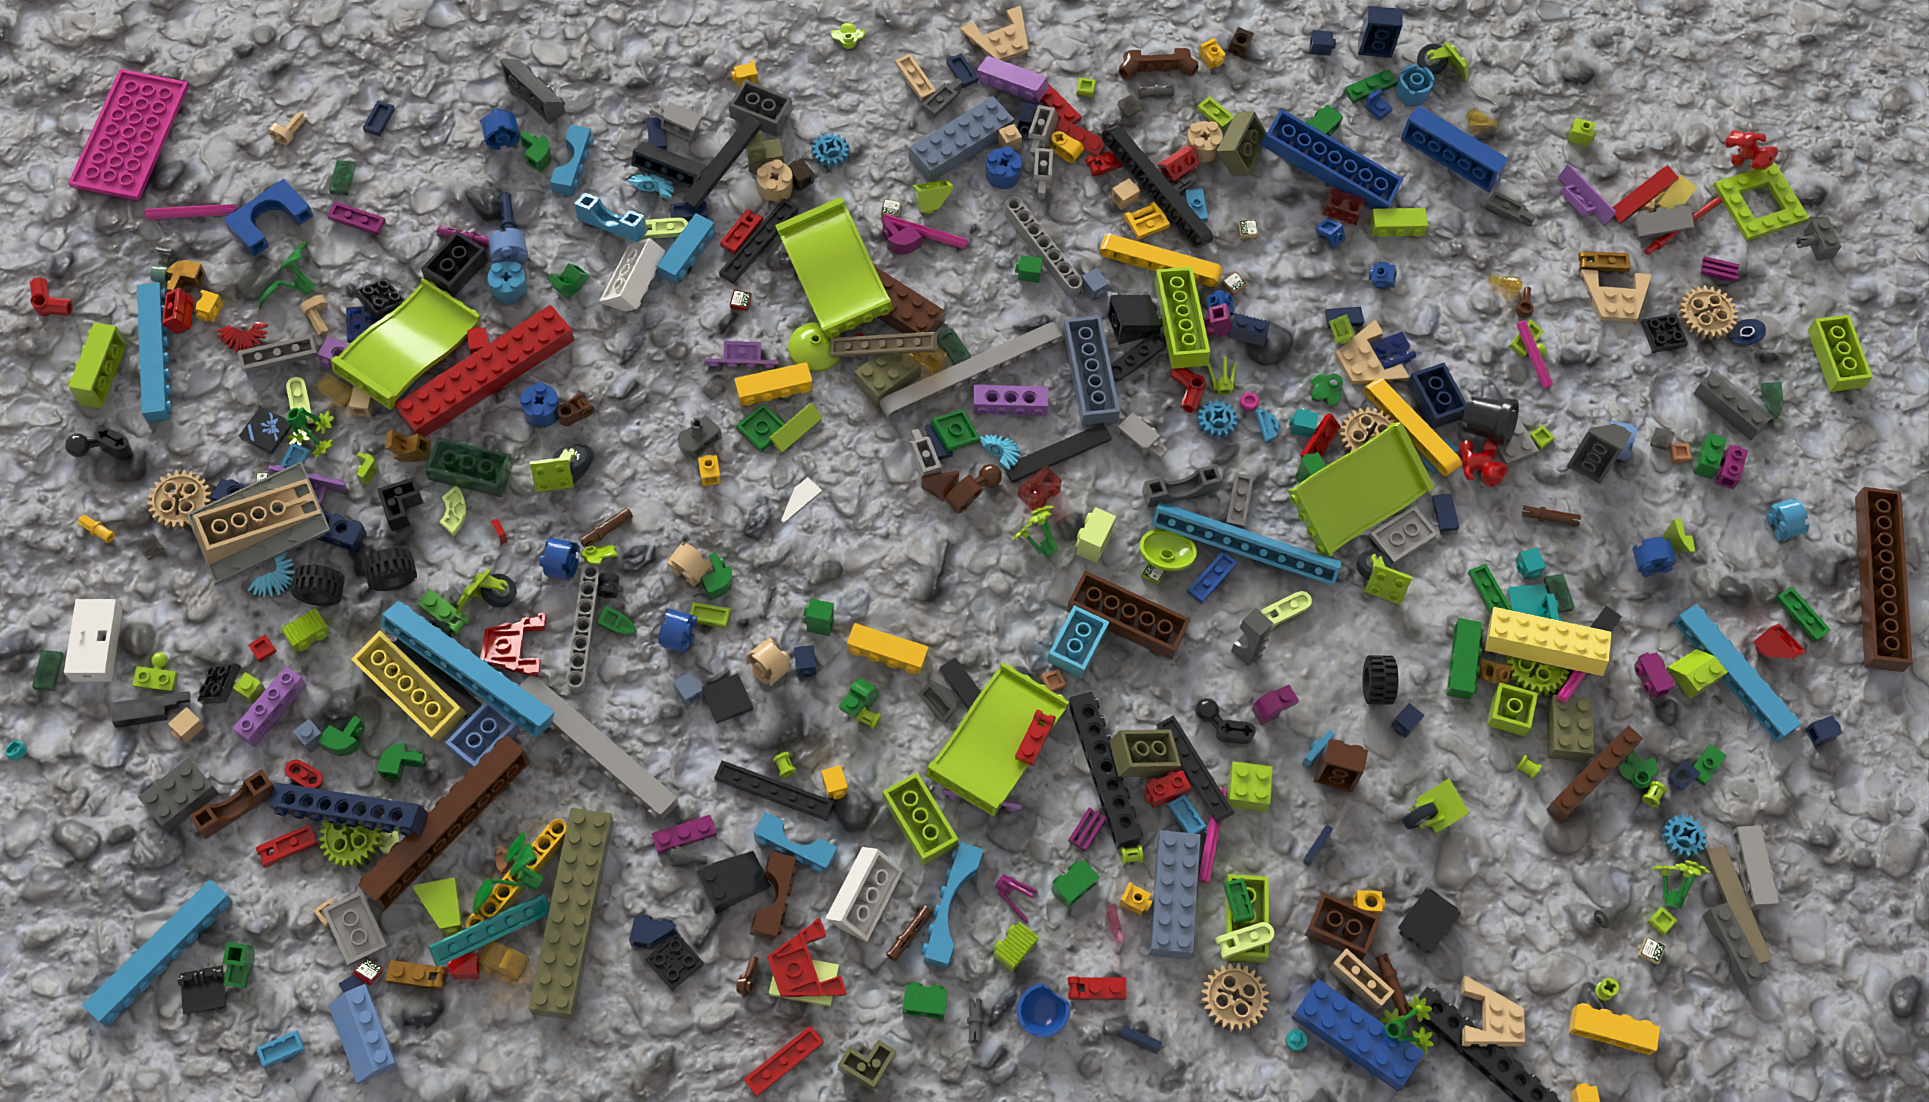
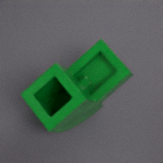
M523 131L520 134L522 146L528 149L524 153L526 164L541 172L551 160L549 142L544 135L538 139L534 134Z
M568 263L561 275L551 273L547 279L552 283L551 286L565 298H569L582 289L590 275L578 265Z
M716 552L709 555L714 572L702 576V584L709 601L725 595L733 583L731 566L726 567L723 558H719Z
M857 679L849 687L850 692L840 703L839 709L856 719L865 706H867L868 710L872 707L880 696L879 689L863 679Z
M356 716L351 719L343 732L329 725L318 740V743L322 749L333 755H350L359 749L360 745L356 739L361 737L365 726L362 720Z
M405 743L395 744L387 748L382 754L377 772L381 778L401 781L405 766L425 768L426 759L420 751L410 750L408 752L409 750Z
M226 942L222 963L227 964L223 985L247 988L250 968L254 966L255 954L252 945Z

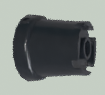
M1471 396L1472 401L1467 402L1463 415V421L1467 422V427L1462 426L1463 432L1493 440L1496 444L1507 447L1512 440L1518 420V400L1509 398L1496 400Z

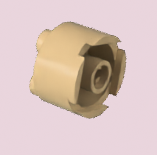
M1214 121L1193 123L1188 131L1185 147H1191L1197 151L1199 162L1213 161L1218 155L1217 149L1223 139L1222 131Z
M776 159L767 162L758 168L757 188L760 197L765 201H774V203H780L783 199L787 200L790 197L793 189L792 171L781 160Z
M683 542L667 562V565L672 568L671 571L678 577L683 575L687 578L685 581L692 587L699 584L702 576L706 575L713 566L708 559L706 561L703 560L701 552Z
M771 638L761 642L745 656L747 665L751 663L753 667L751 672L765 685L770 683L769 686H772L790 670L788 663L790 660L789 655L785 651L781 652Z

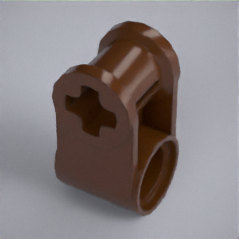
M584 393L577 394L572 399L558 406L559 422L563 426H571L579 420L590 416L595 408L588 403Z

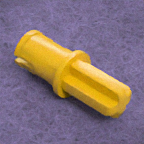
M86 515L78 518V524L90 531L92 536L96 535L106 543H110L114 539L115 533L102 526L101 522H96Z

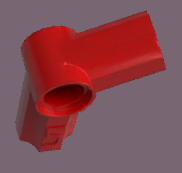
M36 277L30 281L32 296L30 302L39 316L45 317L50 314L71 315L73 310L71 299L50 297L46 278Z
M1174 368L1171 378L1187 389L1181 408L1188 413L1196 412L1201 397L1205 392L1206 380L1202 375L1194 374L1188 368Z

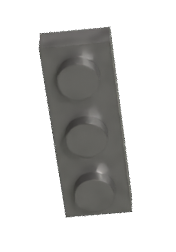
M1235 473L1226 524L1241 529L1245 528L1253 476Z

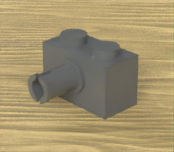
M1828 217L1812 220L1804 231L1806 236L1797 237L1796 239L1798 248L1811 246L1817 261L1834 258L1842 247Z
M704 415L702 418H693L690 423L691 427L683 430L677 437L679 447L693 460H696L722 438L721 429L707 415Z

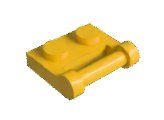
M1155 202L1137 211L1123 214L1125 222L1129 224L1138 240L1170 227L1168 219ZM1153 212V214H1151V215H1148V216H1145V217L1140 218V219H1138V220H1135V219L1138 218V217H1141V216H1143V215H1146V214H1148V213Z

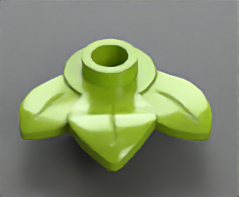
M847 22L841 26L840 30H831V36L834 40L840 41L844 48L851 49L855 47L858 40L864 38L865 30H856L854 24Z
M603 545L597 548L589 546L581 552V557L584 558L585 562L600 565L604 558L618 556L616 546Z

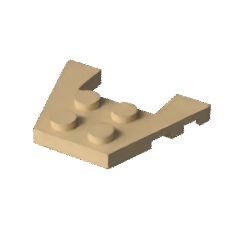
M1021 6L1006 11V16L1012 25L982 35L975 23L960 27L961 34L969 37L974 45L977 44L982 49V52L990 57L1007 61L1028 53Z
M1581 270V279L1585 281V288L1587 292H1590L1593 306L1600 320L1636 323L1651 274L1635 273L1633 276L1634 289L1601 287L1599 286L1598 270Z
M1376 320L1371 322L1335 353V357L1351 385L1370 384L1379 377L1386 382H1392L1393 380L1404 382L1409 379V375L1402 364L1384 370L1370 346L1369 341L1383 336V331Z
M1464 976L1461 980L1462 995L1482 1001L1483 1030L1465 1025L1462 1030V1045L1479 1044V1046H1487L1488 1044H1497V1046H1522L1525 1043L1524 1008L1475 980Z

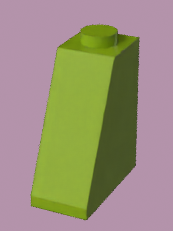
M455 877L413 885V890L443 935L451 936L464 930L459 888Z

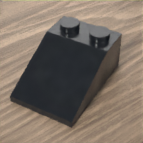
M754 851L714 862L696 871L698 880L715 914L771 887L768 879L764 876V871Z

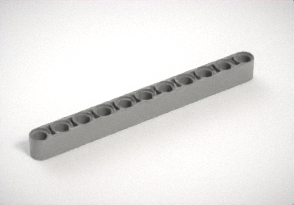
M1050 322L883 397L879 404L888 419H895L1055 347L1063 342L1065 337L1057 324Z

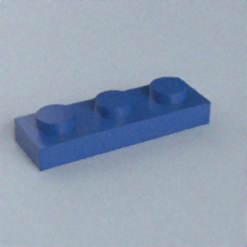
M1222 551L1187 589V593L1202 604L1237 566L1238 562Z

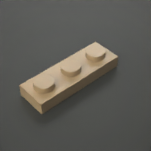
M911 54L895 60L896 67L921 102L928 99L936 91Z

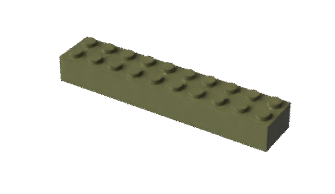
M577 808L570 809L528 1008L532 1015L574 1020L614 822L611 813Z

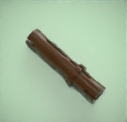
M1523 506V510L1529 512L1522 511V517L1535 518L1541 522L1547 520L1576 526L1580 525L1578 521L1581 520L1580 514L1548 510L1546 507Z
M626 507L601 525L592 527L590 532L579 538L580 543L586 548L595 541L602 540L606 534L633 518L632 512Z
M925 905L922 906L903 933L896 937V942L886 953L888 958L897 962L904 950L911 946V941L931 915H933V911Z
M1385 953L1375 957L1382 973V980H1385V983L1395 991L1391 997L1398 1009L1399 1016L1407 1015L1411 1010L1396 975L1398 973L1393 969L1388 954Z

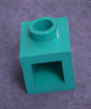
M1297 408L1295 415L1291 414L1289 425L1292 426L1291 433L1311 438L1316 429L1319 413Z
M1537 547L1519 552L1515 559L1517 571L1524 580L1529 578L1534 580L1541 577L1546 568Z

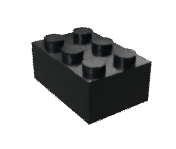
M456 231L423 265L421 270L424 279L433 282L439 289L447 291L454 298L486 264L488 257L485 248Z

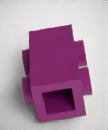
M1730 444L1723 451L1721 465L1715 473V476H1717L1716 484L1734 490L1740 482L1748 450Z
M1647 652L1638 657L1637 662L1634 664V670L1636 675L1641 678L1645 692L1649 694L1651 699L1668 694L1674 688V681L1665 669L1663 659L1659 657L1657 652L1652 654Z

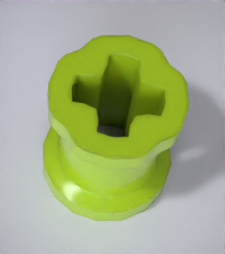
M865 706L857 716L856 721H861L871 726V729L874 730L880 721L881 714H876Z
M789 752L781 753L773 758L780 771V778H788L797 772L796 768L792 766Z
M1525 754L1515 769L1523 771L1533 780L1542 765H1537L1528 759Z
M1652 781L1648 793L1643 795L1642 800L1648 806L1658 808L1661 797L1667 793L1668 789L1662 783Z
M1137 845L1134 848L1120 847L1122 865L1137 861L1143 863L1142 846Z
M1612 978L1603 979L1595 987L1597 998L1602 1001L1610 1000L1618 993L1619 984Z

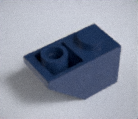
M1022 100L1017 129L1022 139L1029 140V130L1040 103Z
M649 915L635 916L629 942L631 946L653 949L677 933L676 924L669 919L654 920Z

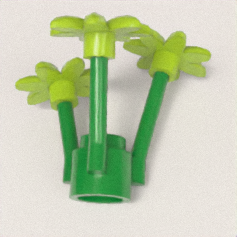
M303 407L291 409L286 418L293 432L292 435L287 436L291 440L289 444L291 445L293 442L302 446V440L309 441L310 437L316 443L317 449L312 455L318 458L321 454H326V450L332 448L333 440L331 439L328 442L327 440L319 441L305 424L307 423L306 416L316 420L314 423L318 427L315 432L321 431L322 434H325L326 427L332 428L330 422L334 420V417L330 416V411H327L325 415L320 413L319 417L307 412Z
M1045 506L1043 509L1038 508L1032 511L1031 515L1033 517L1014 536L1013 540L1015 541L1020 536L1024 539L1026 538L1036 548L1038 554L1043 553L1045 557L1058 551L1047 517L1052 515L1049 512L1054 506ZM1033 522L1041 526L1046 540L1040 542L1041 547L1029 536L1030 533L1027 531Z
M1686 860L1685 864L1680 863L1669 867L1666 865L1652 867V870H1661V876H1663L1662 899L1666 900L1665 905L1682 909V905H1684L1685 898L1695 877L1701 876V873L1710 874V871L1705 866H1699L1697 862L1693 863ZM1680 868L1681 871H1684L1679 891L1671 890L1668 893V876H1670V871L1679 870Z
M1416 995L1413 996L1414 1002H1408V1005L1413 1010L1405 1016H1398L1397 1008L1394 1009L1392 1014L1388 1010H1384L1387 1018H1381L1379 1021L1386 1024L1384 1029L1389 1037L1398 1038L1400 1042L1410 1041L1425 1052L1424 1054L1428 1053L1427 1046H1434V1043L1428 1040L1432 1037V1032L1425 1034L1424 1027L1420 1028L1419 1033L1412 1031L1414 1037L1404 1035L1407 1030L1405 1022L1414 1015H1417L1419 1022L1422 1021L1423 1017L1430 1020L1427 1012L1432 1011V1008L1425 1006L1426 998L1420 1001Z

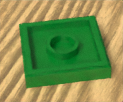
M763 403L736 425V429L762 453L773 444L769 437L785 424Z
M964 409L933 418L930 421L947 453L979 443L980 437Z

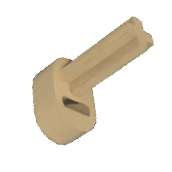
M297 112L285 127L273 123L267 130V133L273 140L283 145H288L294 138L293 134L307 117L302 112Z
M323 295L314 296L300 305L302 313L310 319L318 336H325L329 332L319 314L328 306Z

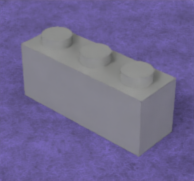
M1678 204L1674 206V209L1668 210L1667 207H1661L1652 213H1649V210L1640 211L1634 217L1637 238L1682 231L1694 227L1691 205Z

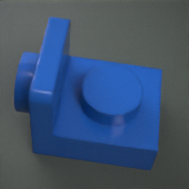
M1381 89L1371 92L1367 96L1365 108L1378 120L1391 113L1393 109L1381 97L1383 92Z
M1327 218L1315 227L1316 233L1328 238L1330 246L1333 248L1345 240L1343 225Z

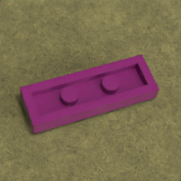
M336 201L327 215L329 220L377 236L386 222L385 217Z
M707 815L653 832L652 836L657 853L660 854L675 849L676 845L682 847L717 836L711 815Z

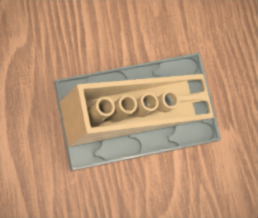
M302 461L187 514L214 585L238 576L249 569L330 532Z

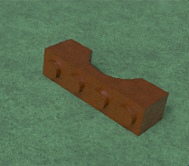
M261 769L245 779L242 787L233 796L217 804L205 805L191 814L190 818L199 832L207 839L269 799L273 793L274 786Z
M774 851L768 856L764 876L774 886L775 900L770 907L757 910L754 914L750 935L772 941L777 935H781L783 923H780L782 915L785 916L788 904L785 901L786 897L790 896L793 884H790L791 876H795L797 865L794 864L795 857Z

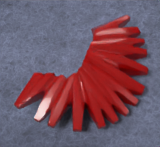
M255 322L250 331L247 332L228 325L218 329L217 332L221 333L218 336L222 338L220 341H224V345L229 343V349L235 345L234 352H237L238 350L254 348L253 342L261 345L256 338L265 339L266 336L264 335L267 332L261 329L269 327V325Z

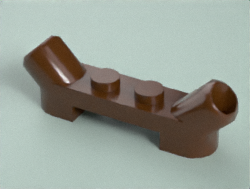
M1175 48L1174 54L1141 55V50H1130L1123 54L1124 62L1119 66V74L1125 79H1130L1136 72L1181 70L1188 76H1193L1197 72L1199 65L1191 57V51L1187 48Z

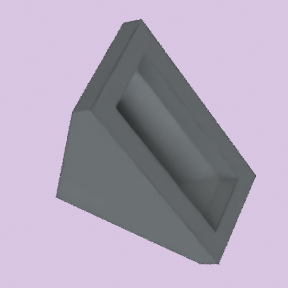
M932 680L919 693V696L943 723L957 709L955 692Z

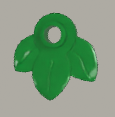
M1318 374L1310 380L1311 384L1315 386L1312 391V400L1327 399L1330 407L1335 406L1340 401V389L1343 386V379L1340 375L1330 374L1327 376ZM1336 380L1337 383L1333 385L1330 383V381Z
M1633 751L1628 755L1626 764L1618 765L1620 774L1625 779L1630 780L1638 789L1647 788L1651 783V777L1657 773L1655 758H1650L1643 762ZM1637 777L1642 778L1643 782H1640Z

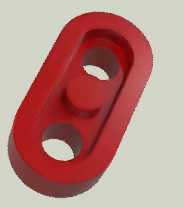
M291 760L285 767V773L288 778L302 787L320 789L324 783L322 774L301 760ZM300 769L298 774H294L295 770ZM317 779L316 783L310 784L311 780Z

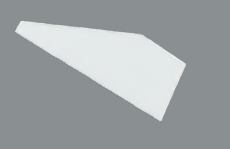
M808 477L794 488L781 519L783 523L822 491Z

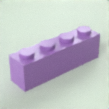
M988 55L977 69L979 82L1026 98L1029 101L1039 103L1049 89L1047 76Z

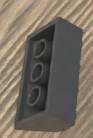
M502 58L500 60L505 82L548 124H551L565 114L564 100L560 96L557 97L549 85L546 86L538 75H534L527 64L524 65L517 59Z
M1717 370L1711 372L1693 393L1750 441L1774 418Z
M1617 424L1589 428L1567 466L1601 484L1632 433L1625 427Z

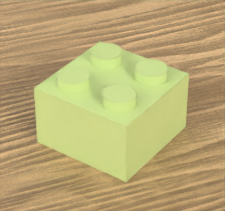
M1096 507L1092 513L1089 512L1084 522L1086 523L1084 528H1081L1077 535L1075 547L1078 548L1076 555L1097 564L1113 533L1116 516Z

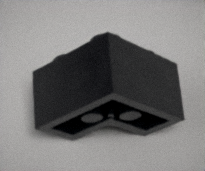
M415 477L377 489L391 531L410 526L405 509L424 503Z

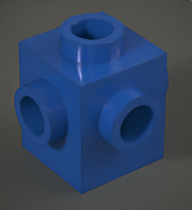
M1388 262L1374 263L1373 269L1369 271V280H1371L1372 285L1378 289H1386V287L1395 288L1396 265H1390Z
M1218 290L1206 297L1208 311L1210 307L1226 303L1230 310V316L1235 314L1232 295L1223 290Z

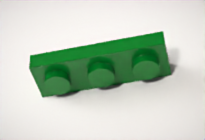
M1388 69L1346 86L1344 92L1352 103H1356L1366 99L1373 91L1376 92L1379 89L1385 91L1395 87L1398 81Z
M1487 564L1469 570L1468 575L1491 614L1494 607L1513 611Z
M1792 586L1775 598L1813 642H1816L1830 632L1831 629Z

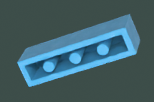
M695 213L658 263V276L675 285L680 280H683L690 266H694L698 255L704 252L706 244L715 237L714 222Z

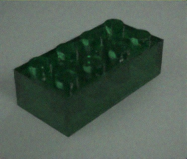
M437 437L425 471L428 479L431 481L502 497L514 464L511 454Z

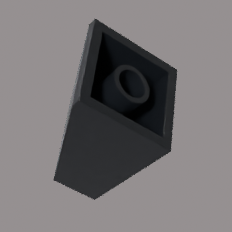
M1150 295L1110 296L1107 316L1118 345L1147 338L1153 333H1160L1163 321L1160 316L1158 317L1155 301L1152 302Z
M1427 886L1398 926V929L1401 930L1399 934L1407 940L1411 938L1417 942L1416 946L1423 952L1427 953V951H1430L1432 953L1461 914V910Z

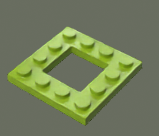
M1776 163L1764 171L1754 169L1715 181L1713 184L1715 191L1722 199L1723 204L1746 241L1806 223L1810 219ZM1767 185L1781 211L1755 218L1740 193Z

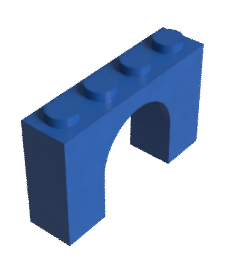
M284 179L273 184L272 187L260 193L256 198L245 203L240 209L229 214L224 219L228 230L254 257L269 247L265 236L255 227V222L262 213L269 210H281L287 213L298 226L313 217L307 202Z

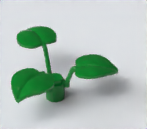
M306 241L301 243L290 254L279 269L281 271L288 266L297 276L293 280L295 285L277 280L263 293L259 302V309L262 308L264 300L281 285L292 288L294 291L298 289L305 296L315 287V284L303 274L295 261L302 259L301 251L308 247Z
M521 832L517 839L512 842L505 854L506 863H510L512 859L515 861L510 870V875L514 876L519 872L517 876L519 882L486 879L477 890L473 900V912L476 916L477 911L488 899L493 890V885L496 883L514 885L523 888L525 885L534 891L540 886L543 876L526 867L537 857L533 852L531 844L527 843L523 847L525 842L524 832Z

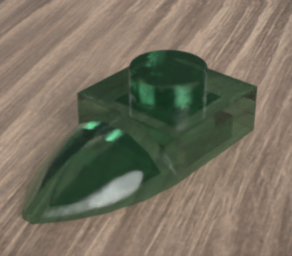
M1762 383V402H1765L1768 412L1774 419H1777L1783 407L1782 383Z

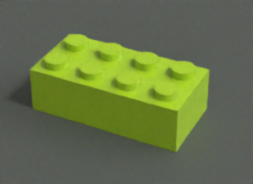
M1850 315L1815 319L1807 331L1829 391L1835 392L1864 388L1873 376Z
M94 322L92 328L88 331L87 341L82 346L79 361L75 363L73 376L68 381L69 389L82 406L103 408L127 346L116 326Z
M918 772L882 791V800L922 866L958 847V837Z
M1227 875L1224 882L1244 878L1255 918L1234 924L1224 890V934L1262 922L1269 924V877ZM1232 940L1227 942L1229 948L1234 947ZM1269 943L1224 959V961L1265 964L1269 958Z

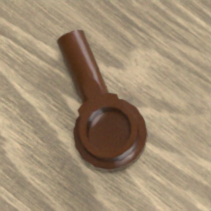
M1524 287L1523 299L1515 308L1517 315L1522 318H1529L1534 312L1532 302L1530 301V287Z
M756 956L750 957L746 971L743 972V975H740L737 981L736 991L745 997L753 990L754 983L751 978L759 960Z

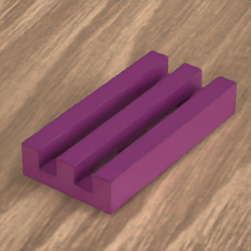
M1704 256L1700 274L1736 282L1739 264Z
M1089 807L1068 842L1086 852L1105 822L1106 817L1099 815V812H1094ZM1090 815L1093 816L1077 841L1074 840ZM1098 819L1099 822L1097 826L1091 833L1086 843L1082 845L1081 842L1087 835L1095 820Z

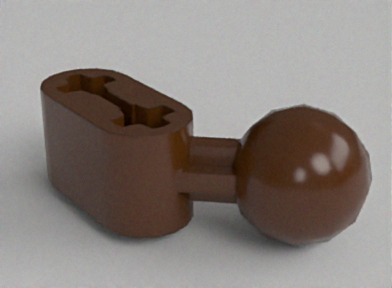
M993 464L984 465L980 469L977 478L974 479L971 475L964 477L949 492L945 500L958 514L962 513L982 493L983 486L993 488L1001 482L1002 472L1000 468Z

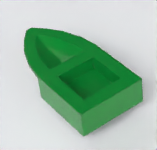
M607 605L604 607L596 623L613 633L633 634L637 632L635 625L627 616Z

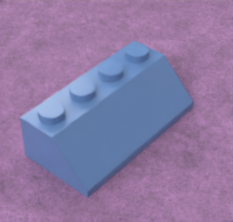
M366 984L343 993L328 1005L357 1084L398 1067L370 988Z

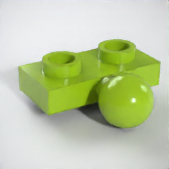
M1530 319L1527 324L1536 342L1544 330ZM1518 333L1509 344V347L1522 358L1528 352L1520 333ZM1536 343L1541 356L1544 357L1547 354V347L1542 343Z
M158 652L153 655L151 661L154 668L136 667L132 683L133 687L174 692L178 673L176 671L162 670L168 663L166 654Z

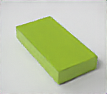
M692 602L690 614L697 616V624L727 629L731 613L730 608Z

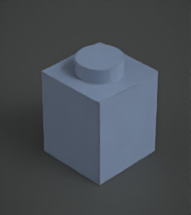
M1097 268L1081 276L1082 289L1092 301L1097 298H1103L1107 294L1109 283Z
M691 672L682 673L673 681L674 689L686 707L704 697L702 688Z
M310 719L292 731L309 753L320 747L318 740L322 733Z

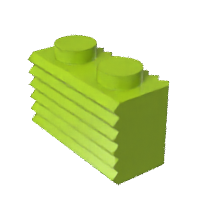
M316 608L281 627L283 634L295 652L307 650L311 643L325 639L328 633L331 632Z
M1020 921L1016 926L1012 924L1006 932L1008 936L1004 941L999 940L993 947V958L1010 972L1016 969L1039 939V936Z

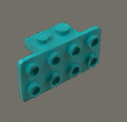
M1544 585L1512 586L1508 588L1507 593L1513 611L1562 621L1558 614L1559 603L1555 600L1554 594H1547Z

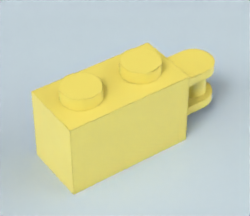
M1679 175V179L1669 186L1666 192L1663 191L1657 196L1656 200L1658 202L1655 206L1658 208L1667 207L1668 210L1674 209L1675 205L1685 204L1697 189V186L1682 175Z

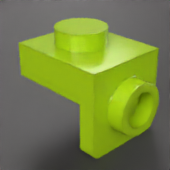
M1347 314L1329 321L1335 336L1334 343L1340 342L1344 344L1351 341L1350 337L1354 336L1355 333Z

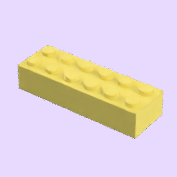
M1494 607L1489 621L1485 651L1603 676L1609 662L1612 632Z
M381 631L351 659L421 728L438 742L467 714L461 706Z

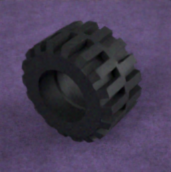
M406 548L382 549L369 555L363 562L368 587L375 591L397 590L409 585L417 578L412 552Z
M323 565L299 566L294 572L291 595L297 600L311 605H335L341 602L345 577L339 571Z
M1368 655L1364 662L1362 675L1363 695L1366 703L1393 705L1397 697L1399 683L1396 660L1394 656Z

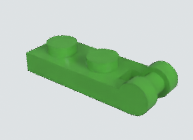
M431 589L417 602V605L435 620L448 623L451 632L456 636L462 632L461 629L464 626H468L471 622L465 614L460 613L457 615L455 613L457 609Z

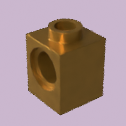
M1481 659L1478 679L1494 684H1499L1500 682L1508 685L1512 666L1499 661Z

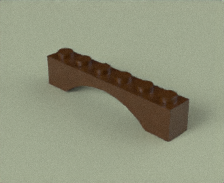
M1628 725L1552 801L1546 810L1562 823L1644 738Z

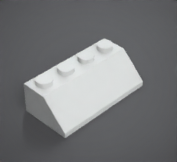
M651 238L629 244L599 302L624 312L636 310L641 305L643 295L648 291L650 281L656 275L657 265L661 261L665 250Z
M862 847L825 919L838 929L868 942L904 870L879 849Z

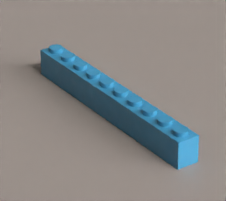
M1159 502L1151 524L1152 526L1333 586L1341 567V561Z
M397 601L382 614V628L537 738L552 724L555 712L548 705L541 703L534 695L527 693L517 683H513L506 678L503 673L495 670L486 661L475 656L472 651L464 648L455 639L447 636L440 628L433 626L424 617L416 614L409 606Z

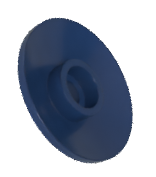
M1744 319L1737 322L1732 331L1728 333V336L1734 344L1742 346L1752 345L1763 339L1766 334V326L1757 319Z

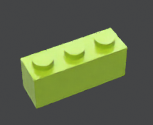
M1426 208L1373 209L1370 216L1372 237L1425 236L1428 228Z

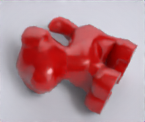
M1732 130L1730 135L1726 137L1725 142L1727 148H1732L1736 145L1740 147L1737 149L1739 152L1733 154L1731 159L1734 166H1741L1744 160L1752 159L1751 168L1763 171L1772 166L1775 157L1778 156V149L1774 146L1760 148L1757 140L1765 142L1766 136L1765 134H1756L1755 132L1745 133Z
M1487 440L1484 442L1483 451L1477 454L1473 453L1471 441H1464L1460 444L1458 455L1462 460L1464 476L1467 480L1475 478L1472 472L1481 471V479L1487 487H1495L1503 481L1509 469L1503 462H1493L1497 451L1495 441Z

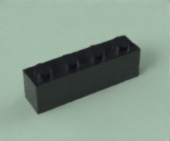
M643 141L633 150L631 166L688 188L692 187L706 169V166Z

